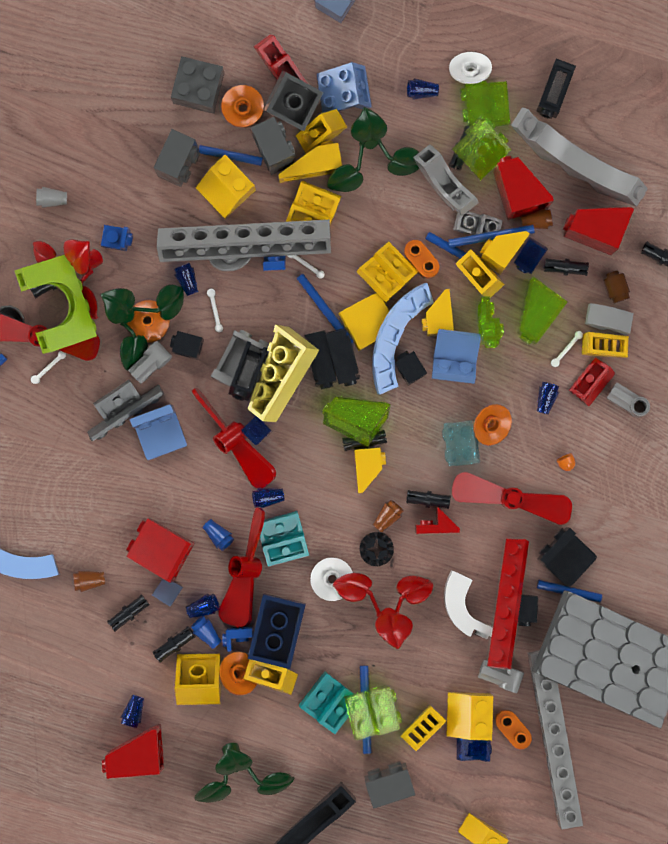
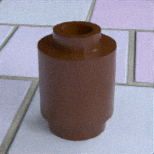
M617 270L606 274L607 278L603 281L609 298L613 300V303L629 299L630 289L624 273L619 274Z

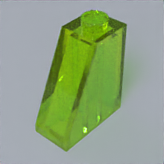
M534 276L527 285L517 332L521 335L519 338L528 345L531 343L536 345L567 304L565 299Z
M334 397L331 403H327L323 408V424L368 447L389 418L391 404Z

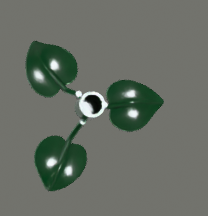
M364 107L351 127L352 137L360 142L357 167L354 168L352 165L346 164L337 168L329 177L327 188L340 192H350L361 186L364 178L359 171L361 169L364 147L373 149L379 145L387 159L390 160L387 165L388 171L397 176L410 175L419 170L413 158L419 151L414 148L404 147L397 150L392 157L381 141V138L387 133L386 122L377 113Z
M173 284L164 286L157 295L156 303L158 308L155 309L133 307L135 303L134 294L125 288H116L100 294L108 320L114 324L120 323L121 326L131 333V336L123 339L120 346V358L126 371L144 356V352L148 349L146 338L142 335L136 336V333L127 324L133 320L134 311L160 312L162 319H173L180 312L184 302V291L181 286Z
M228 743L222 747L223 756L215 766L216 773L224 775L223 781L221 783L214 781L205 785L195 795L194 799L195 801L206 803L223 800L231 793V787L227 785L228 775L246 769L256 784L260 785L257 788V792L262 795H273L285 790L295 778L287 773L277 772L266 776L262 781L259 780L250 768L253 763L252 758L240 752L238 743Z

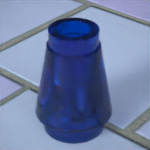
M416 78L408 80L407 97L413 100L438 97L439 84Z
M190 263L174 269L176 273L174 276L187 296L199 292L194 267H191Z
M543 381L542 386H539L538 412L549 415L560 393L558 385Z
M257 488V490L252 491L254 508L260 507L263 509L285 500L283 489Z
M206 594L186 606L189 618L212 615L220 610L215 594Z
M136 695L131 696L120 717L122 718L121 724L137 728L138 724H141L144 698Z

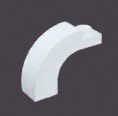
M451 570L444 588V604L449 618L459 630L470 637L474 629L477 630L476 635L488 639L489 636L492 637L493 627L474 619L466 609L465 597L472 580Z

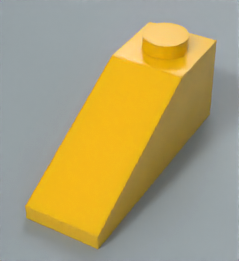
M333 141L322 142L321 146L315 147L278 174L280 183L332 174L337 168L342 166L339 144L333 143Z

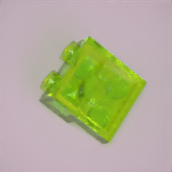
M482 81L475 84H464V88H461V101H465L466 109H462L463 122H467V126H470V128L510 125L507 81L492 83Z
M481 117L465 131L467 135L452 149L480 180L496 166L499 159L505 157L512 150L507 145L509 140L501 132L499 134L495 132L494 128L496 126L488 118L484 120Z
M490 296L481 297L477 302L479 334H481L480 345H484V348H497L500 345V339L504 336V325L500 323V318H492V315H494V302H490Z
M383 685L344 697L355 740L376 734L382 735L400 729L399 723H402V717L400 712L395 710L394 702L397 701L396 693L389 686Z

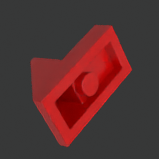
M436 507V525H433V520H420V525H415L416 534L460 533V528L438 507Z

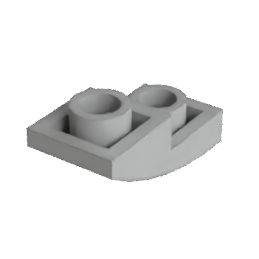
M470 211L461 216L457 212L453 230L468 235L494 232L501 229L503 220Z
M590 303L588 304L585 325L600 330L609 329L627 335L631 332L634 313Z

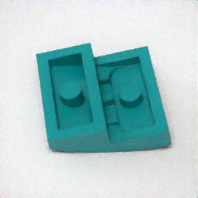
M298 511L265 519L260 539L268 567L310 556Z
M324 671L298 706L325 728L336 734L360 703L361 699Z

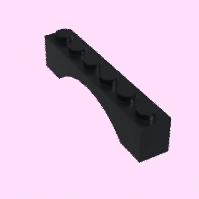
M340 782L274 844H308L354 805L356 797Z

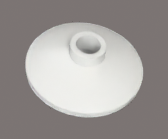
M477 52L461 53L455 56L449 65L451 76L465 84L482 82L490 76L492 71V64L489 58Z
M326 558L318 562L313 568L311 586L320 598L327 601H337L343 598L337 593L333 583L328 581V577L335 575L337 580L341 576L353 572L345 561L339 558Z

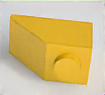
M335 109L321 113L306 126L304 131L301 130L295 136L307 154L315 147L321 146L322 142L334 139L347 128V125L339 111Z
M472 249L455 263L476 289L488 299L505 285Z
M450 289L443 291L426 312L425 318L421 319L422 331H426L427 336H437L439 329L454 331Z
M380 448L354 450L358 493H363L380 473L382 465H386L385 452H381Z
M249 660L243 679L292 695L298 674L283 667Z
M468 813L458 830L461 835L473 844H507L509 841L505 834L471 813Z

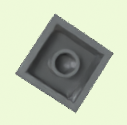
M181 56L171 94L173 104L214 114L225 74L223 66Z
M282 71L263 110L304 131L324 92Z
M272 117L251 127L253 139L271 175L288 168L294 163L293 158L296 157L295 149L290 140L286 142V131L281 121L277 122L275 117Z
M171 129L153 167L157 176L179 187L182 186L183 182L187 183L191 175L189 169L192 163L196 164L200 156L196 140Z
M394 762L388 765V769L380 771V768L368 771V775L364 776L373 809L415 796L406 763Z

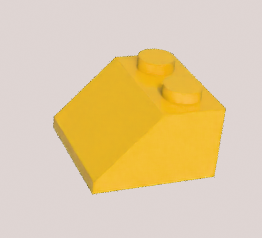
M226 155L208 170L196 187L200 194L224 219L256 191L255 185Z
M523 231L498 235L493 241L488 239L480 251L482 254L481 259L491 269L501 275L530 233Z
M220 653L177 654L175 675L177 705L220 704Z
M448 692L446 736L468 740L492 741L493 695L491 693Z

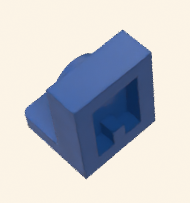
M104 225L101 247L127 251L128 246L132 245L133 233H130L129 227L124 226V228Z
M285 256L264 257L263 271L286 269Z
M253 627L227 628L226 634H222L223 647H227V652H232L233 650L232 639H236V642L249 641V638L253 637Z

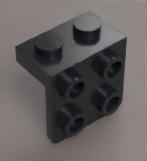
M569 527L561 528L554 535L555 540L550 545L546 544L539 551L540 556L537 558L567 587H571L597 559L596 554L575 536L576 533Z

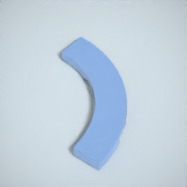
M428 283L415 287L398 300L385 317L378 331L373 349L372 372L376 392L379 395L399 387L396 379L394 359L396 346H398L401 335L405 330L404 328L411 318L413 319L420 311L434 304Z
M0 548L1 574L22 579H41L60 575L53 554L42 557H23Z

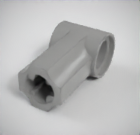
M156 341L128 371L142 384L157 369L159 370L171 360L172 355Z
M617 382L606 398L636 418L646 415L650 410V403L646 398L638 396ZM635 402H642L645 409L643 413H638L634 410Z
M483 660L478 678L495 683L500 688L510 692H518L524 672L511 668V670L490 668L487 666L488 661Z

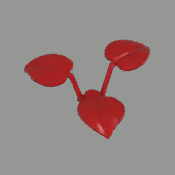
M69 239L65 241L63 246L65 257L71 262V266L74 267L77 273L85 274L80 280L83 287L82 294L89 304L91 319H97L96 297L88 287L83 286V283L89 275L93 274V269L103 263L102 255L96 249L90 251V241ZM35 241L33 243V251L37 263L56 257L55 250L49 244L42 241Z
M350 573L338 578L333 583V587L343 599L357 602L363 600L366 594L370 596L378 617L375 622V629L388 644L396 649L401 647L413 629L412 621L407 616L399 614L403 600L406 599L410 604H419L425 601L433 591V582L419 576H406L397 583L396 590L402 596L399 598L396 609L385 608L383 611H380L372 591L369 590L372 586V580L369 577L360 573Z

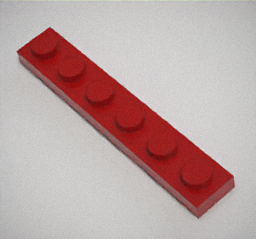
M506 539L487 664L490 668L511 670L529 541L526 539Z

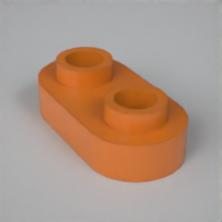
M409 241L404 249V255L422 277L427 279L435 277L440 268L437 259L421 241ZM417 247L419 253L413 254L411 249ZM425 264H432L433 269L427 270Z
M502 710L496 715V726L515 748L525 749L531 744V733L512 711ZM505 718H510L511 723L509 725L503 724ZM519 735L525 736V740L523 742L517 741V737Z

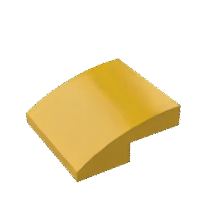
M301 181L286 222L330 220L331 225L342 196Z
M388 242L357 270V273L387 302L418 271Z
M375 293L338 313L345 327H348L347 331L358 351L375 343L378 331L389 310L384 300Z

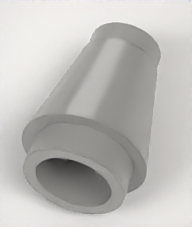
M42 187V189L37 188L36 206L45 208L67 205V192Z

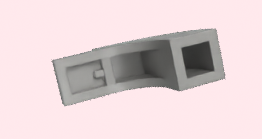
M429 144L413 157L429 184L453 211L456 210L463 216L479 203L477 198L457 180L442 155Z

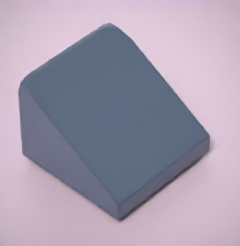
M162 579L152 596L166 605L172 606L183 587L174 581L170 583Z

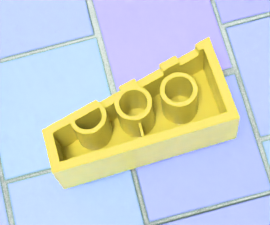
M275 325L273 331L275 335L273 341L269 343L267 349L269 353L266 362L262 364L260 370L262 374L259 382H256L248 406V410L262 421L277 422L319 352V349L287 326Z

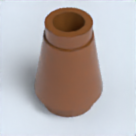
M543 208L521 216L522 226L534 225V229H548V227L553 226L551 209L545 210Z
M392 500L388 503L385 502L373 523L374 527L383 532L402 517L401 514L404 510Z
M78 571V573L73 574L75 591L80 590L83 592L105 585L104 572Z

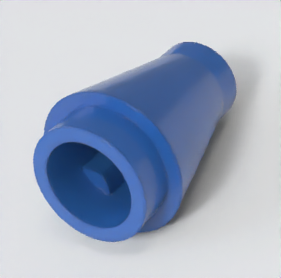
M212 519L203 526L216 549L219 548L221 551H224L234 541V538L231 536L232 533L215 523Z
M204 616L192 624V633L212 649L222 641L211 621Z

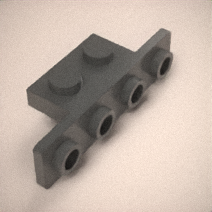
M127 380L95 401L93 404L104 421L87 432L90 440L102 439L109 430L114 427H120L130 416H136L150 403L158 402L164 394L160 385L140 395L131 381Z

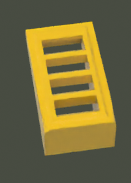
M595 332L584 333L582 337V355L627 358L629 336ZM600 339L602 340V350H599ZM608 340H611L610 351H608ZM617 341H620L619 352H616Z
M429 705L400 737L417 751L443 726L446 719ZM429 714L437 721L436 724H433L427 718ZM423 720L431 727L429 731L421 724ZM417 726L425 733L423 737L415 730ZM411 732L420 740L418 743L409 736Z

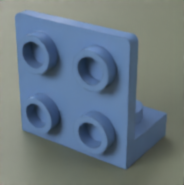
M351 62L317 73L319 90L324 92L320 99L322 113L335 109L342 111L351 107L360 109L372 107L365 66Z
M439 329L433 357L432 379L475 384L476 362L481 334Z
M171 404L130 419L132 427L136 429L147 460L187 446L175 409Z

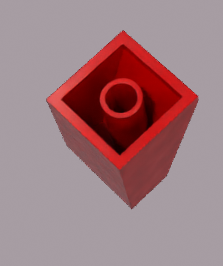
M506 156L499 159L493 173L507 220L550 207L554 201L553 196L519 157L512 158V156Z
M634 208L578 209L574 215L570 214L569 218L566 219L563 230L566 231L564 237L612 255L619 249Z
M147 518L146 522L142 520L137 529L138 537L136 540L132 539L126 549L129 552L127 557L171 583L175 581L195 543L150 518Z
M156 724L110 750L105 759H102V772L106 773V778L160 774L164 769L161 724Z

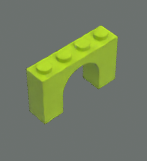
M65 255L14 271L21 292L37 286L50 284L61 289L68 299L69 310L65 320L58 326L36 333L43 354L97 336L96 324L89 314V304L82 294V283L77 278L74 267L71 266V262L66 259Z

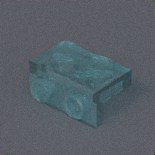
M475 420L444 423L442 436L444 441H446L445 459L449 466L480 463L478 440L473 431Z

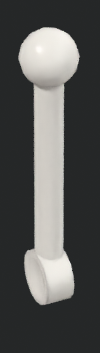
M287 255L289 258H294L313 271L319 279L325 276L322 270H317L299 256Z
M209 289L207 295L210 297L216 322L215 331L221 332L223 326L220 324L214 296L216 292L214 289Z
M581 331L575 332V337L557 358L551 361L553 367L559 366V361L578 339L583 337Z
M60 351L58 356L37 376L31 377V382L38 384L40 378L60 359L66 357V353Z

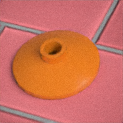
M248 85L232 87L225 93L221 103L225 119L233 126L241 128L257 123L264 111V102L261 94L255 88ZM245 105L247 110L242 112L239 110V107Z
M144 300L133 306L158 308L156 301ZM134 311L133 320L127 324L136 333V336L142 335L146 338L147 343H152L164 337L169 329L170 320L162 319L160 312ZM145 317L151 318L150 324H144Z
M499 404L485 407L477 415L474 422L473 431L475 438L480 443L488 446L501 442L508 435L511 428L512 418L509 410Z
M244 652L228 654L220 665L221 682L230 693L235 695H246L257 686L256 683L243 679L250 660L248 659V654ZM234 671L238 674L237 678L234 675Z

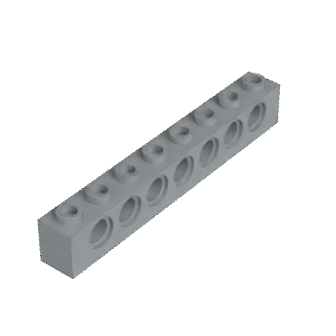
M330 220L159 228L157 235L159 261L171 262L331 253Z
M539 651L527 652L557 822L561 830L583 826L558 683L532 672Z

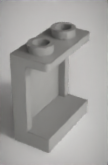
M234 330L233 337L211 377L230 387L247 341L251 342L249 350L262 353L263 347L268 348L269 343L261 339L259 342L251 339L252 335L244 330H240V332ZM267 351L263 363L266 362L269 351ZM249 360L246 361L238 382L239 386L248 388L257 363ZM261 371L259 372L256 382H258L261 377Z

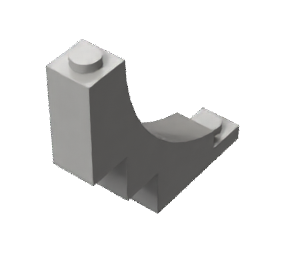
M521 108L511 126L541 159L560 165L569 176L588 182L597 193L636 207L638 206L648 189L640 178L618 170L593 157L564 138L547 123L538 121L529 109Z

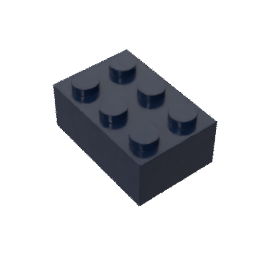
M264 593L248 659L290 669L306 603Z

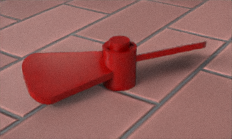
M0 314V341L30 342L34 346L40 347L36 333L47 330L45 326H30ZM97 335L88 340L59 349V351L85 361H90L98 355L100 339Z
M194 388L192 393L222 429L213 436V441L218 449L224 454L232 450L251 485L255 488L262 489L276 478V470L273 465L245 440L247 438L245 426L235 421L227 426L204 394L198 388Z
M462 472L455 477L451 490L452 497L457 502L502 504L506 509L520 508L558 525L568 523L571 518L572 502L565 495L522 493L518 488L505 489L468 472Z
M258 507L253 514L246 555L233 556L229 561L228 571L233 579L218 610L220 619L224 623L235 627H246L252 621L254 579L258 578L262 572L260 559L254 557L265 521V512L262 508Z

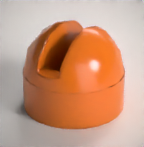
M572 453L556 460L559 467L564 471H571L575 467V458Z

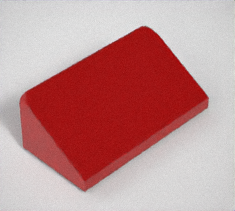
M595 357L569 391L587 406H590L613 378L615 372L610 366Z

